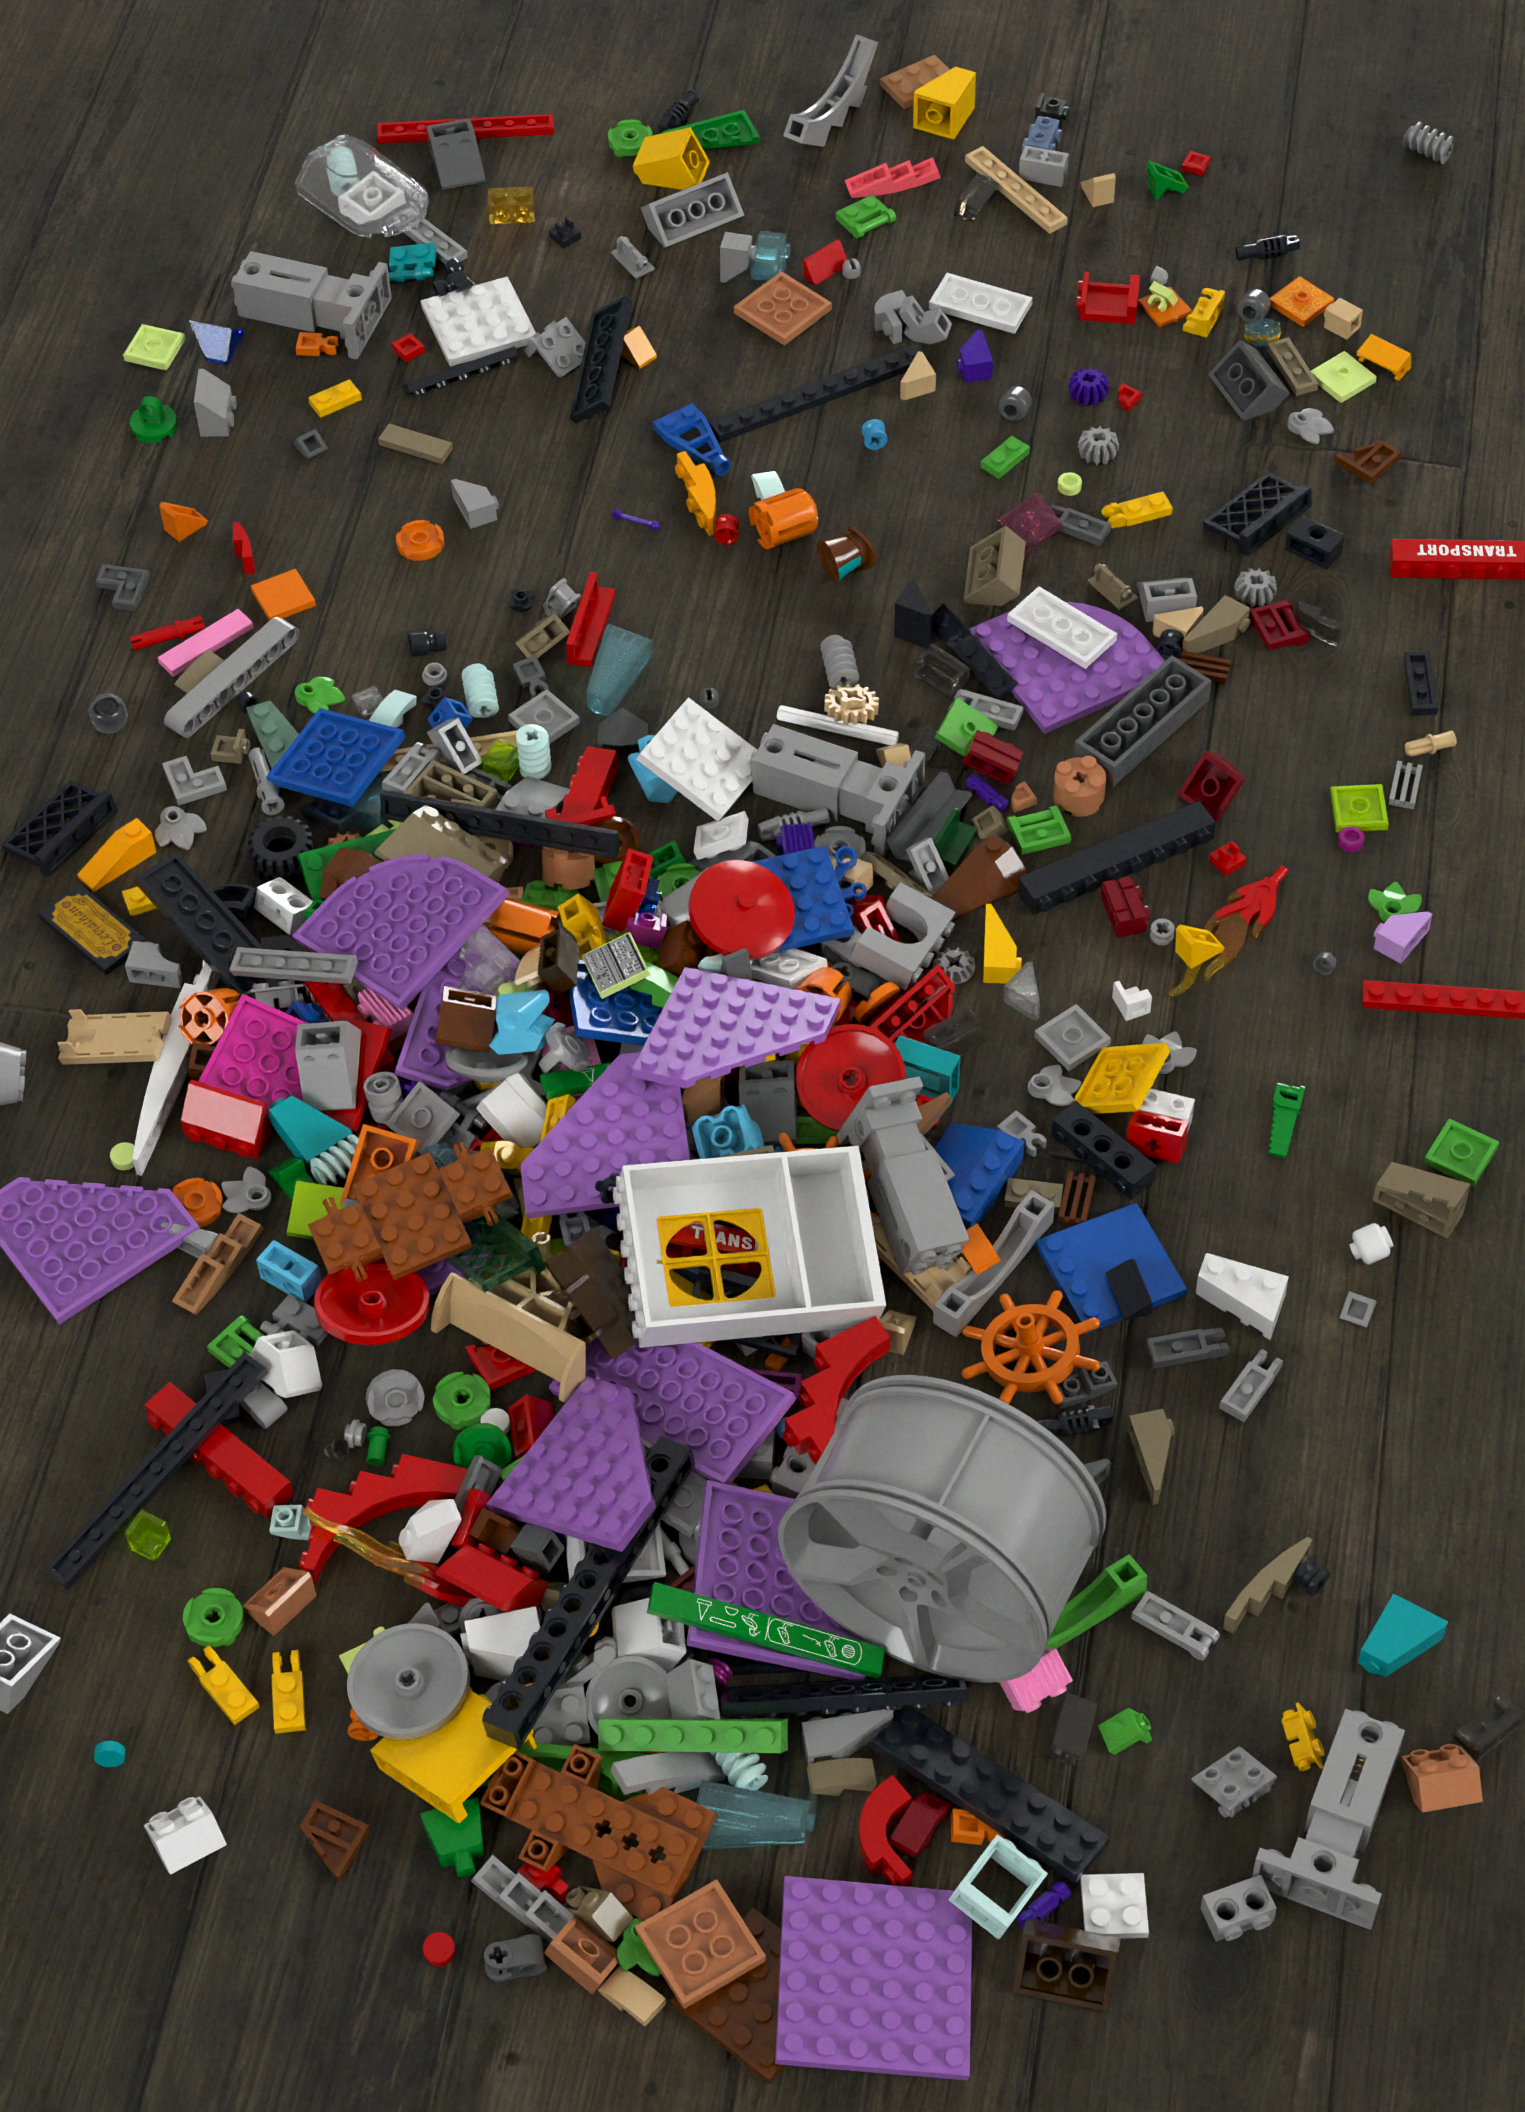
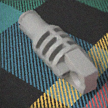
M823 807L805 813L800 810L796 811V814L791 812L788 816L787 814L782 815L781 818L776 816L759 823L758 833L761 841L776 840V836L781 835L780 827L782 825L786 826L789 824L791 826L798 823H811L812 827L828 824L830 823L827 808Z

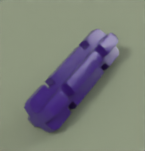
M972 774L967 778L966 786L972 791L976 790L975 793L989 805L993 804L999 812L1008 807V800L1002 795L998 796L999 793L985 781H982L978 775Z
M398 1079L402 1095L408 1096L417 1082Z
M1060 1881L1055 1883L1050 1888V1892L1046 1891L1028 1906L1027 1911L1023 1910L1016 1916L1019 1926L1024 1930L1026 1919H1039L1041 1921L1059 1906L1060 1901H1065L1071 1895L1067 1885Z

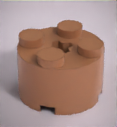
M1094 757L1071 758L1057 764L1054 776L1053 799L1059 810L1072 812V816L1076 817L1089 816L1099 810V806L1105 799L1106 773Z
M543 847L542 881L550 887H554V883L562 884V889L567 890L587 887L590 885V880L594 881L595 855Z

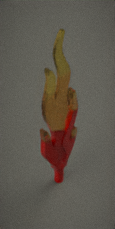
M1280 866L1270 878L1266 876L1258 882L1237 889L1228 897V904L1230 905L1219 909L1209 918L1204 930L1212 932L1214 927L1219 924L1214 936L1225 949L1206 968L1205 983H1208L1216 971L1234 960L1241 952L1245 943L1248 926L1254 917L1260 915L1253 926L1252 939H1256L1260 931L1272 920L1276 907L1278 885L1288 873L1286 867ZM1206 961L1192 969L1187 965L1184 980L1179 986L1168 992V997L1180 995L1192 987L1199 970Z
M304 1508L303 1513L312 1522L335 1533L333 1541L345 1545L385 1570L405 1576L403 1580L405 1583L435 1598L463 1607L469 1602L470 1598H476V1596L435 1575L439 1567L434 1563L406 1560L403 1549L399 1544L389 1541L386 1547L360 1530L328 1521L308 1508Z

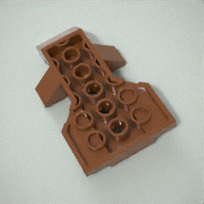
M576 1744L573 1745L561 1773L515 1751L495 1771L480 1804L531 1830L518 1857L520 1860L547 1872L569 1849L593 1860L601 1889L611 1892L631 1915L644 1921L676 1903L718 1816L716 1812L663 1787L650 1795L646 1792L622 1802L601 1793L597 1789L603 1757ZM608 1826L612 1829L610 1835H603L601 1833L603 1827ZM636 1837L635 1840L639 1842L637 1848L631 1847L628 1851V1842ZM664 1850L662 1853L666 1855L664 1861L658 1860L655 1864L656 1853Z

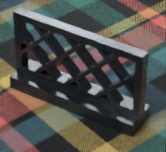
M1266 472L1203 521V527L1240 545V552L1248 556L1312 506L1311 486L1303 483L1300 487H1297ZM1267 482L1276 485L1274 487L1262 488V486L1265 485ZM1290 492L1288 496L1280 497V493ZM1277 494V497L1263 498V495ZM1260 495V499L1246 500L1249 496ZM1266 505H1275L1271 509H1264ZM1261 506V510L1247 511L1246 507ZM1234 508H1244V511L1229 512ZM1259 517L1256 521H1250V522H1248V519H1247V518ZM1245 518V522L1230 523V520ZM1216 521H1228V524H1215ZM1233 530H1243L1239 535L1231 532Z
M70 780L12 833L1 846L3 850L38 866L41 873L49 877L107 823L118 810L111 793L105 790L98 793ZM72 790L78 792V796L66 798ZM91 801L87 806L83 807V802ZM79 803V808L66 810V806ZM61 807V812L48 814L52 809ZM74 817L70 822L66 823V818ZM61 819V824L48 827V822ZM44 823V828L31 830L35 825ZM57 833L53 838L49 839V834ZM44 836V840L31 843V838ZM26 840V844L14 846L17 841ZM40 849L36 854H31L32 850Z
M704 1266L698 1269L692 1292L693 1297L702 1300L704 1299L699 1294L700 1288L713 1293L710 1270ZM720 1268L724 1295L727 1298H734L743 1294L758 1280L754 1277ZM801 1333L785 1334L792 1343L790 1349L779 1346L775 1338L782 1335L765 1336L760 1340L750 1337L728 1339L727 1341L794 1360Z

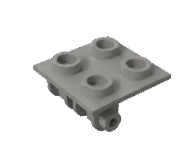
M1239 1746L1191 1778V1780L1221 1805L1218 1807V1810L1226 1818L1228 1816H1235L1238 1811L1243 1809L1242 1805L1248 1807L1250 1805L1249 1800L1255 1802L1257 1798L1266 1792H1270L1277 1776Z

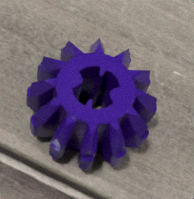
M1091 367L1089 370L1081 368L1079 372H1073L1068 387L1071 399H1076L1077 404L1085 403L1086 407L1089 403L1096 406L1098 401L1103 402L1109 391L1106 374H1101L1100 369L1094 371Z

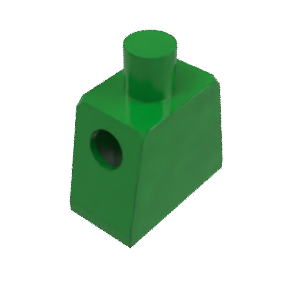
M478 1797L462 1803L468 1816L459 1824L438 1809L420 1813L424 1831L441 1867L446 1868L455 1865L457 1876L460 1878L473 1875L476 1872L473 1860L484 1856L482 1816Z

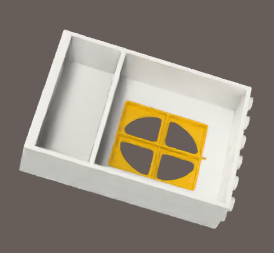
M859 1146L622 1166L620 1176H616V1187H613L614 1204H619L620 1214H617L618 1231H623L624 1240H621L620 1243L622 1257H627L628 1267L624 1268L626 1284L631 1285L632 1294H628L629 1310L635 1313L636 1321H632L633 1337L638 1338L640 1348L852 1328L874 1316L878 1320L880 1319L886 1307ZM717 1220L726 1221L743 1228L755 1239L758 1249L749 1252L719 1253L715 1238L714 1222ZM695 1222L701 1223L704 1229L707 1253L703 1256L669 1258L666 1255V1247L671 1238L685 1226ZM758 1262L761 1265V1274L755 1284L743 1294L734 1298H727L724 1295L720 1267L726 1264ZM707 1267L710 1270L714 1298L712 1300H702L688 1295L673 1283L669 1276V1271L681 1268Z

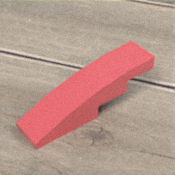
M932 157L913 166L910 160L892 168H888L887 163H884L845 180L851 198L900 192L921 186L941 177Z

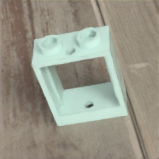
M997 1834L953 1892L949 1901L999 1940L1048 1873L1042 1869L1037 1861L1027 1858L1018 1851L1011 1841L1003 1839ZM990 1857L1028 1886L1009 1913L971 1885V1882Z

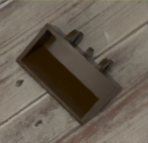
M595 1228L590 1229L543 1263L559 1285L548 1297L551 1301L557 1302L566 1296L575 1309L568 1315L570 1320L572 1321L580 1316L588 1327V1330L582 1333L578 1339L586 1342V1344L596 1339L607 1357L613 1360L639 1341L638 1338L633 1337L632 1321L636 1320L635 1313L629 1310L628 1294H632L631 1285L626 1284L624 1270Z

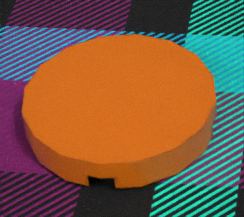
M412 521L405 524L402 530L397 533V549L402 556L410 560L423 561L431 559L442 551L444 547V533L440 526L430 524V521Z
M887 982L871 992L870 998L867 1001L864 1000L859 1003L853 1012V1016L860 1024L871 1020L899 995L900 988L895 982Z
M191 1178L182 1181L172 1189V1193L199 1225V1228L213 1223L221 1215L223 1209L222 1193L212 1181H204V1178Z

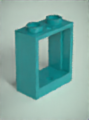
M899 1035L895 1046L903 1058L904 1065L908 1064L940 1075L938 1077L905 1065L906 1079L920 1076L923 1088L918 1095L921 1094L934 1099L947 1092L953 1100L959 1089L960 1056Z

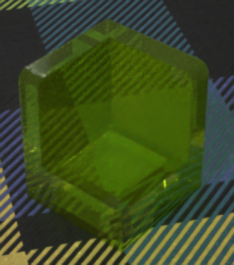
M496 740L481 760L483 771L499 777L504 782H508L519 768L518 747Z
M143 1510L138 1513L125 1532L130 1550L154 1562L171 1540L166 1522Z

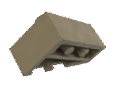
M434 760L430 762L404 793L406 795L494 810L498 806L496 789Z
M1391 1162L1376 1184L1373 1201L1448 1238L1463 1216L1470 1184Z

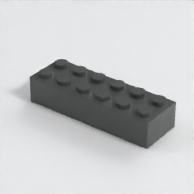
M1174 656L1169 657L1075 741L1074 758L1094 757L1106 773V783L1114 787L1209 701L1212 680Z

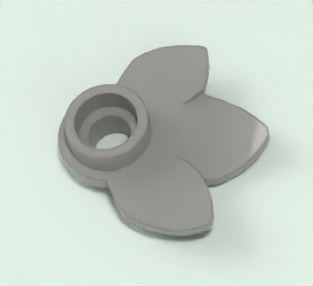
M1307 408L1301 412H1293L1287 420L1288 428L1291 432L1300 434L1304 440L1313 444L1319 443V435L1331 434L1334 431L1332 424L1327 419L1322 418L1323 413L1317 409Z
M170 806L165 808L160 814L161 824L155 830V839L160 847H164L172 841L178 847L189 851L193 844L194 834L206 832V824L198 815L185 813L179 807ZM171 815H175L178 818L175 820H171L168 817Z
M1172 1032L1160 1040L1147 1034L1142 1043H1166L1171 1049L1159 1074H1167L1175 1067H1185L1196 1057L1197 1050L1195 1048H1182V1042L1177 1032Z
M1052 1065L1043 1068L1039 1074L1031 1078L1028 1083V1092L1036 1098H1045L1051 1104L1067 1106L1074 1102L1072 1095L1077 1093L1082 1082L1062 1076L1061 1066Z
M253 1167L246 1168L243 1181H225L221 1184L223 1193L228 1199L222 1207L228 1212L242 1213L249 1209L262 1210L271 1202L270 1190L265 1187V1176Z

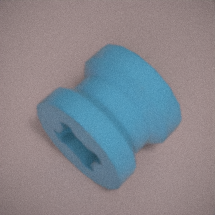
M872 419L866 421L861 427L864 444L867 448L872 450L880 449L888 442L885 425L881 420Z

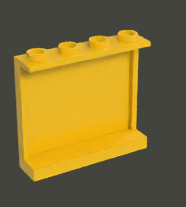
M469 1686L468 1694L461 1709L451 1721L439 1730L429 1735L409 1740L384 1737L370 1751L381 1771L459 1824L468 1816L462 1803L517 1749L487 1737L482 1717L485 1709L492 1705V1702L484 1694L477 1695ZM532 1729L523 1744L535 1750L537 1745L532 1736L534 1734Z

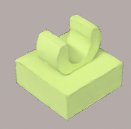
M1153 281L1149 288L1153 295L1148 299V304L1153 307L1157 301H1161L1158 306L1160 312L1166 310L1167 304L1174 307L1178 298L1173 290Z

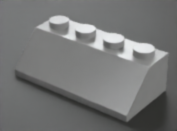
M728 172L641 207L648 229L664 248L744 216Z

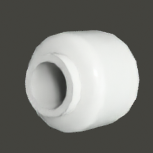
M1376 1223L1354 1231L1352 1234L1353 1243L1349 1244L1355 1259L1361 1258L1368 1265L1390 1255V1248L1393 1247V1242L1385 1226L1380 1227Z

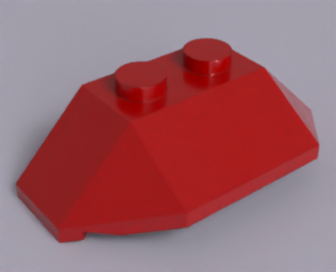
M937 965L896 997L872 1019L868 1027L883 1033L894 1044L900 1035L928 1045L950 1025L955 984L942 968Z

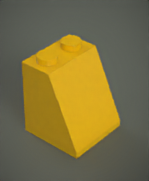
M954 67L915 90L913 128L954 140L975 108L976 72Z
M689 127L645 137L634 161L633 169L642 184L685 190L702 183L710 161L693 130Z

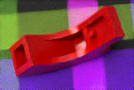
M893 1775L874 1789L863 1806L859 1824L860 1851L864 1864L872 1876L882 1870L884 1878L890 1885L910 1887L912 1886V1872L891 1848L887 1840L890 1828L904 1816L912 1803V1797Z

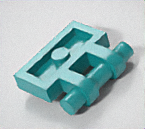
M434 242L391 247L389 268L392 272H388L389 281L402 283L408 279L420 281L425 280L426 277H433V269L428 267H435L437 248Z

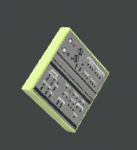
M630 932L582 955L602 999L650 976L649 970Z

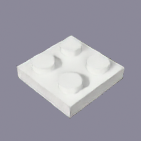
M745 811L722 818L719 822L716 820L697 826L693 851L697 860L713 858L721 852L727 850L734 851L746 844L749 819Z
M1144 1873L1081 1876L1080 1883L1085 1931L1119 1938H1148L1149 1928Z

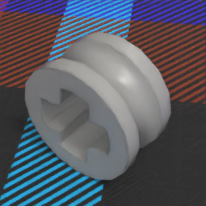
M1167 919L1155 920L1151 925V940L1158 945H1168L1174 938V924ZM1158 930H1159L1160 932H1162L1163 930H1165V931H1167V934L1164 933V932H1163L1162 934H1160V933H1158Z

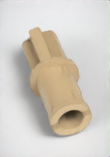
M1452 730L1433 736L1427 734L1425 738L1407 742L1405 744L1406 755L1413 757L1428 752L1435 754L1437 750L1454 747L1457 743L1456 736Z

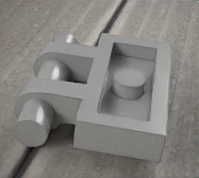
M291 1294L272 1313L273 1319L278 1323L272 1324L265 1320L260 1327V1330L267 1335L287 1332L289 1329L294 1330L305 1340L311 1341L318 1346L329 1334L318 1322L315 1308Z

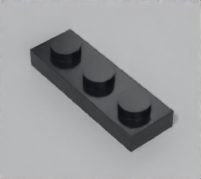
M1404 652L1403 661L1411 715H1437L1438 703L1430 652Z

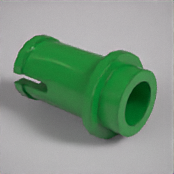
M373 1427L371 1432L367 1434L369 1447L366 1463L373 1466H382L385 1463L386 1444L390 1440V1435L386 1428Z

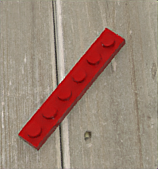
M1363 980L1362 1008L1525 1019V991Z

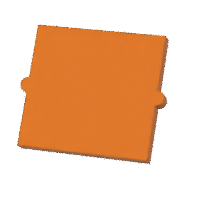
M1174 290L1173 292L1177 296L1178 301L1174 307L1167 304L1164 312H1160L1158 309L1161 301H1157L1153 307L1148 304V299L1153 294L1138 300V304L1159 327L1171 322H1178V319L1192 313L1190 307Z

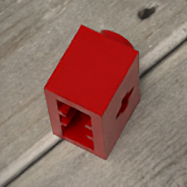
M1141 1110L1134 1111L1128 1123L1126 1141L1144 1156L1162 1159L1165 1162L1179 1163L1186 1149L1189 1121Z

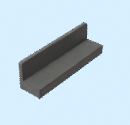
M940 772L886 839L894 858L911 861L906 849L927 837L934 840L954 807L958 808L960 812L971 798V792L956 790L949 774Z

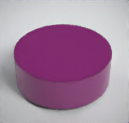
M1356 827L1343 828L1338 836L1339 847L1343 851L1350 853L1361 850L1364 845V833Z

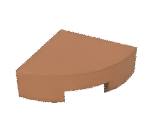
M1025 781L1017 785L1016 790L1012 794L1011 808L1013 813L1037 804L1036 796Z

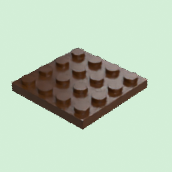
M752 1908L743 1918V1921L766 1955V1961L683 2009L676 1996L671 2000V2006L765 2082L770 2084L786 2066L775 2064L781 1929L755 1908Z

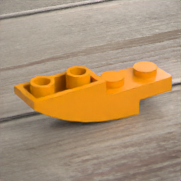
M686 451L678 453L675 471L677 476L683 478L689 497L686 499L687 507L691 513L694 512L700 528H704L709 536L714 535L716 497L711 475L704 463L695 466Z

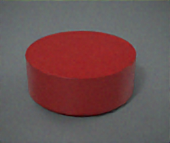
M443 1932L429 1935L423 1944V1953L426 1961L437 1967L450 1963L455 1956L453 1939Z

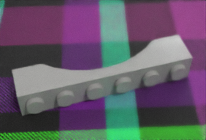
M1031 1190L1017 1206L1003 1232L992 1246L1001 1261L979 1275H976L972 1270L963 1279L950 1285L934 1304L933 1323L957 1337L1035 1245L1036 1240L1040 1239L1051 1226L1054 1219L1055 1204Z

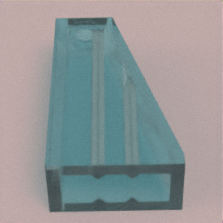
M611 624L606 626L586 691L588 709L608 717L614 712L653 658L652 640Z
M701 1781L696 1803L718 1814L701 1851L805 1843L807 1832L813 1833L816 1814L811 1813V1801Z

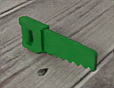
M1277 1082L1272 1103L1274 1117L1272 1118L1273 1124L1271 1125L1272 1131L1270 1135L1272 1137H1270L1269 1155L1282 1158L1287 1156L1306 1086L1295 1087ZM1282 1095L1296 1097L1297 1101L1284 1098Z

